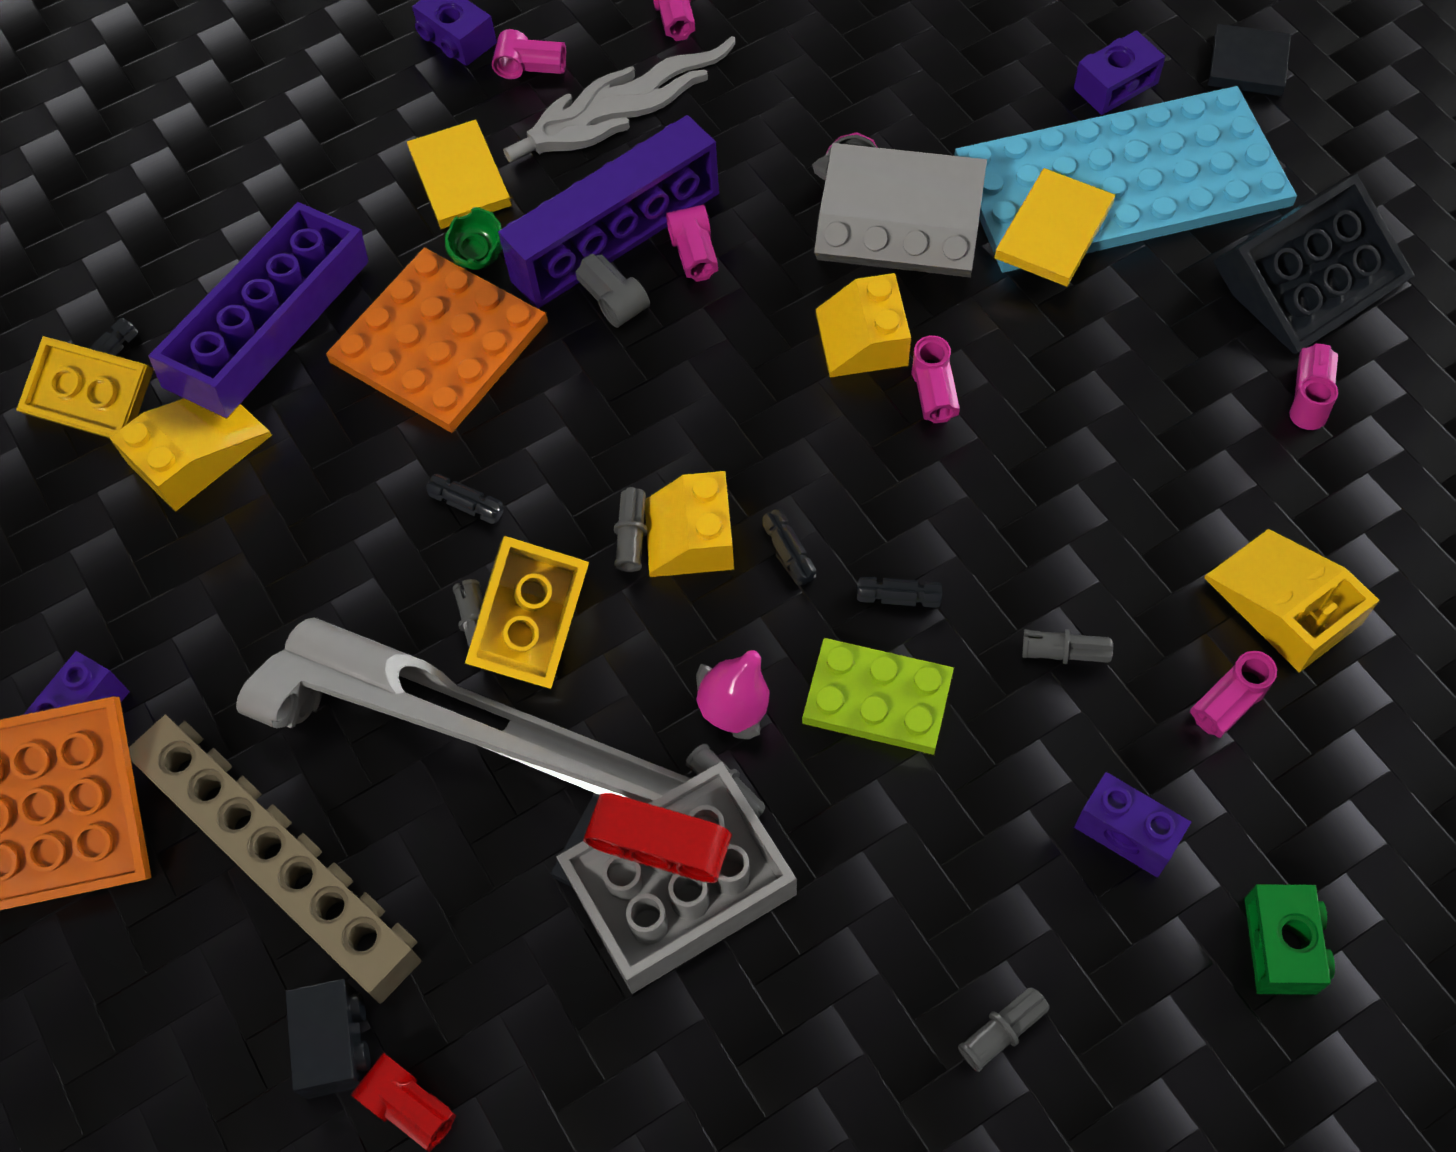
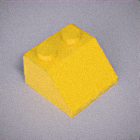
M895 273L855 279L816 308V317L829 377L908 366L911 335Z
M725 471L682 475L645 499L650 577L734 570Z

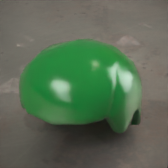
M473 207L471 212L465 216H455L445 235L447 254L456 265L463 268L480 270L492 265L503 250L498 231L502 229L501 223L492 212L479 207Z

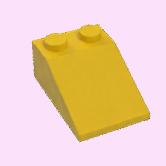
M184 398L141 413L112 435L110 440L127 464L176 512L270 438L272 434L241 404L226 419Z
M504 536L488 582L465 664L551 689L589 562Z

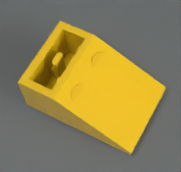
M1267 529L1204 577L1299 673L1361 626L1379 602V599L1345 567L1270 529Z

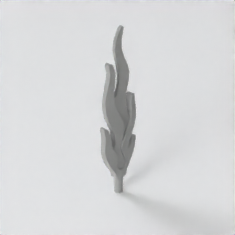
M731 36L719 47L711 51L666 58L635 80H633L635 78L633 66L607 74L587 86L573 104L571 94L560 97L544 111L536 125L527 131V138L503 149L507 160L511 163L533 151L541 154L551 151L582 149L593 146L618 132L628 130L630 128L628 118L646 115L664 108L692 85L707 81L708 73L706 70H690L715 64L726 57L735 45V37ZM689 71V72L683 74L682 76H680V77L674 79L673 81H671L669 84L665 85L664 87L658 89L662 84H664L666 81H668V80L671 79L672 77H674V76H676V75H678V74H681V73H683V72Z

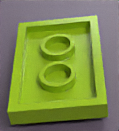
M824 638L804 709L802 724L934 755L954 667Z

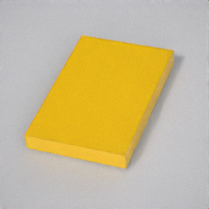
M476 119L407 141L409 151L441 229L449 227L455 216L462 217L469 214L473 207L495 212L512 206L509 194Z
M1043 168L996 248L994 258L1067 287L1114 203L1115 194Z
M42 336L16 410L30 416L110 438L138 416L154 369L143 363Z

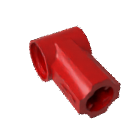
M383 1053L351 1093V1096L384 1122L387 1120L391 1121L425 1150L430 1152L450 1131L457 1115L434 1095L429 1094L416 1084L418 1079Z

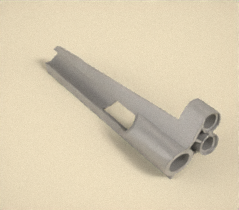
M317 618L305 619L293 629L285 643V649L271 656L253 673L241 688L236 703V709L242 715L276 729L286 726L293 728L296 724L305 721L312 711L317 712L322 695L325 693L476 744L599 795L601 793H612L644 803L652 802L691 779L459 687L442 671L422 659ZM399 676L509 719L510 722L503 731H500L408 694L403 690Z

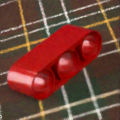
M601 793L583 841L588 846L606 854L697 881L716 883L732 833L728 829L710 821L624 796Z

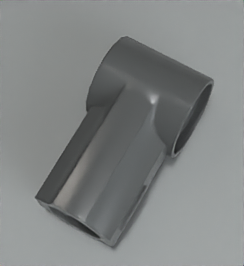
M592 253L585 257L580 267L575 271L577 280L598 301L602 313L616 328L650 307L649 297L642 285L633 277L626 279L602 254L594 255Z

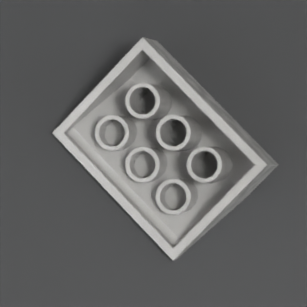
M832 143L814 253L817 260L971 278L987 159Z
M722 761L648 803L716 823L732 833L716 883L697 881L606 854L588 846L584 841L556 856L632 994L797 895V878Z

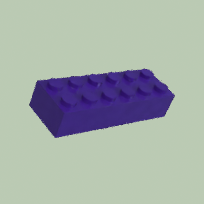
M686 115L675 123L667 125L662 131L646 141L638 143L633 149L615 160L607 162L594 173L573 183L568 189L555 197L542 202L537 208L521 218L510 222L506 227L498 231L510 281L534 307L539 309L580 283L577 280L575 271L580 267L585 257L592 253L594 255L602 254L611 263L668 227L666 213L702 205L718 195L716 141L691 117Z
M297 202L148 355L161 387L227 419L368 264L369 261L361 229Z

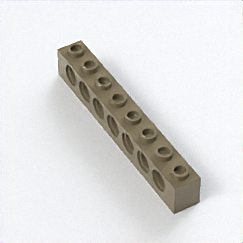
M165 714L129 747L131 761L353 979L381 1004L422 962L412 950L418 942L398 922L390 929L380 919L385 910L366 892L360 898L353 894L348 887L354 881L336 863L333 862L326 868L317 859L322 851L304 833L297 839L290 834L286 828L292 822L275 805L271 804L265 810L256 801L262 794L243 775L235 781L227 774L232 765L216 749L212 748L206 754L198 746L204 739L185 720L177 726ZM191 760L190 765L185 770L177 772L181 764ZM221 787L220 792L215 798L206 801L207 795L213 789ZM251 815L250 821L245 827L235 830V826L241 818ZM281 844V849L276 856L265 859V854L270 847ZM313 873L312 879L306 887L295 889V884L302 875ZM336 903H344V909L337 918L326 920L327 911L331 906ZM369 933H377L376 941L370 949L357 951L358 943L363 936Z

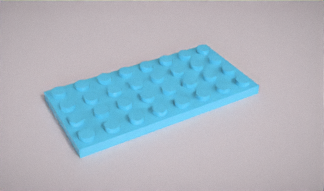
M1238 86L955 149V156L987 159L979 219L994 255L996 248L1043 168L1115 194L1114 203L1086 254L1291 207L1294 205L1297 197ZM996 259L1002 273L1020 269Z

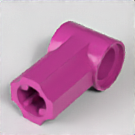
M653 0L656 11L660 10L666 36L674 38L675 41L687 39L695 31V20L690 6L691 0Z
M513 29L504 30L500 33L497 40L492 68L497 75L506 79L519 78L523 71L564 74L566 68L565 42L528 40L520 31Z
M699 205L666 213L673 247L677 246L686 278H692L696 282L709 279L713 273L718 271V262L711 242V229L705 206Z
M929 335L917 341L914 347L912 376L914 381L917 382L924 420L932 421L934 424L948 422L949 419L958 416L960 407L950 365L951 348L943 338ZM933 360L937 363H927L925 361Z
M1315 343L1311 347L1302 348L1299 354L1295 397L1289 414L1295 425L1306 430H1316L1325 425L1338 396V387L1335 384L1338 354L1331 349L1330 345Z
M1248 651L1242 654L1235 665L1191 708L1190 713L1195 718L1196 724L1206 733L1221 738L1254 704L1264 698L1277 677L1275 662L1269 655L1260 651ZM1242 672L1253 673L1259 678L1260 684L1248 682L1243 677Z

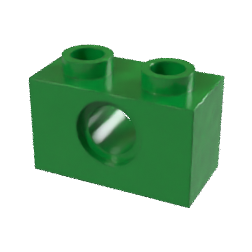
M1256 884L1244 899L1257 994L1317 995L1331 984V979H1333L1335 974V961L1332 951L1325 947L1323 931L1327 927V910L1324 902L1318 901L1316 885ZM1282 930L1294 933L1300 940L1301 949L1290 947L1282 937Z

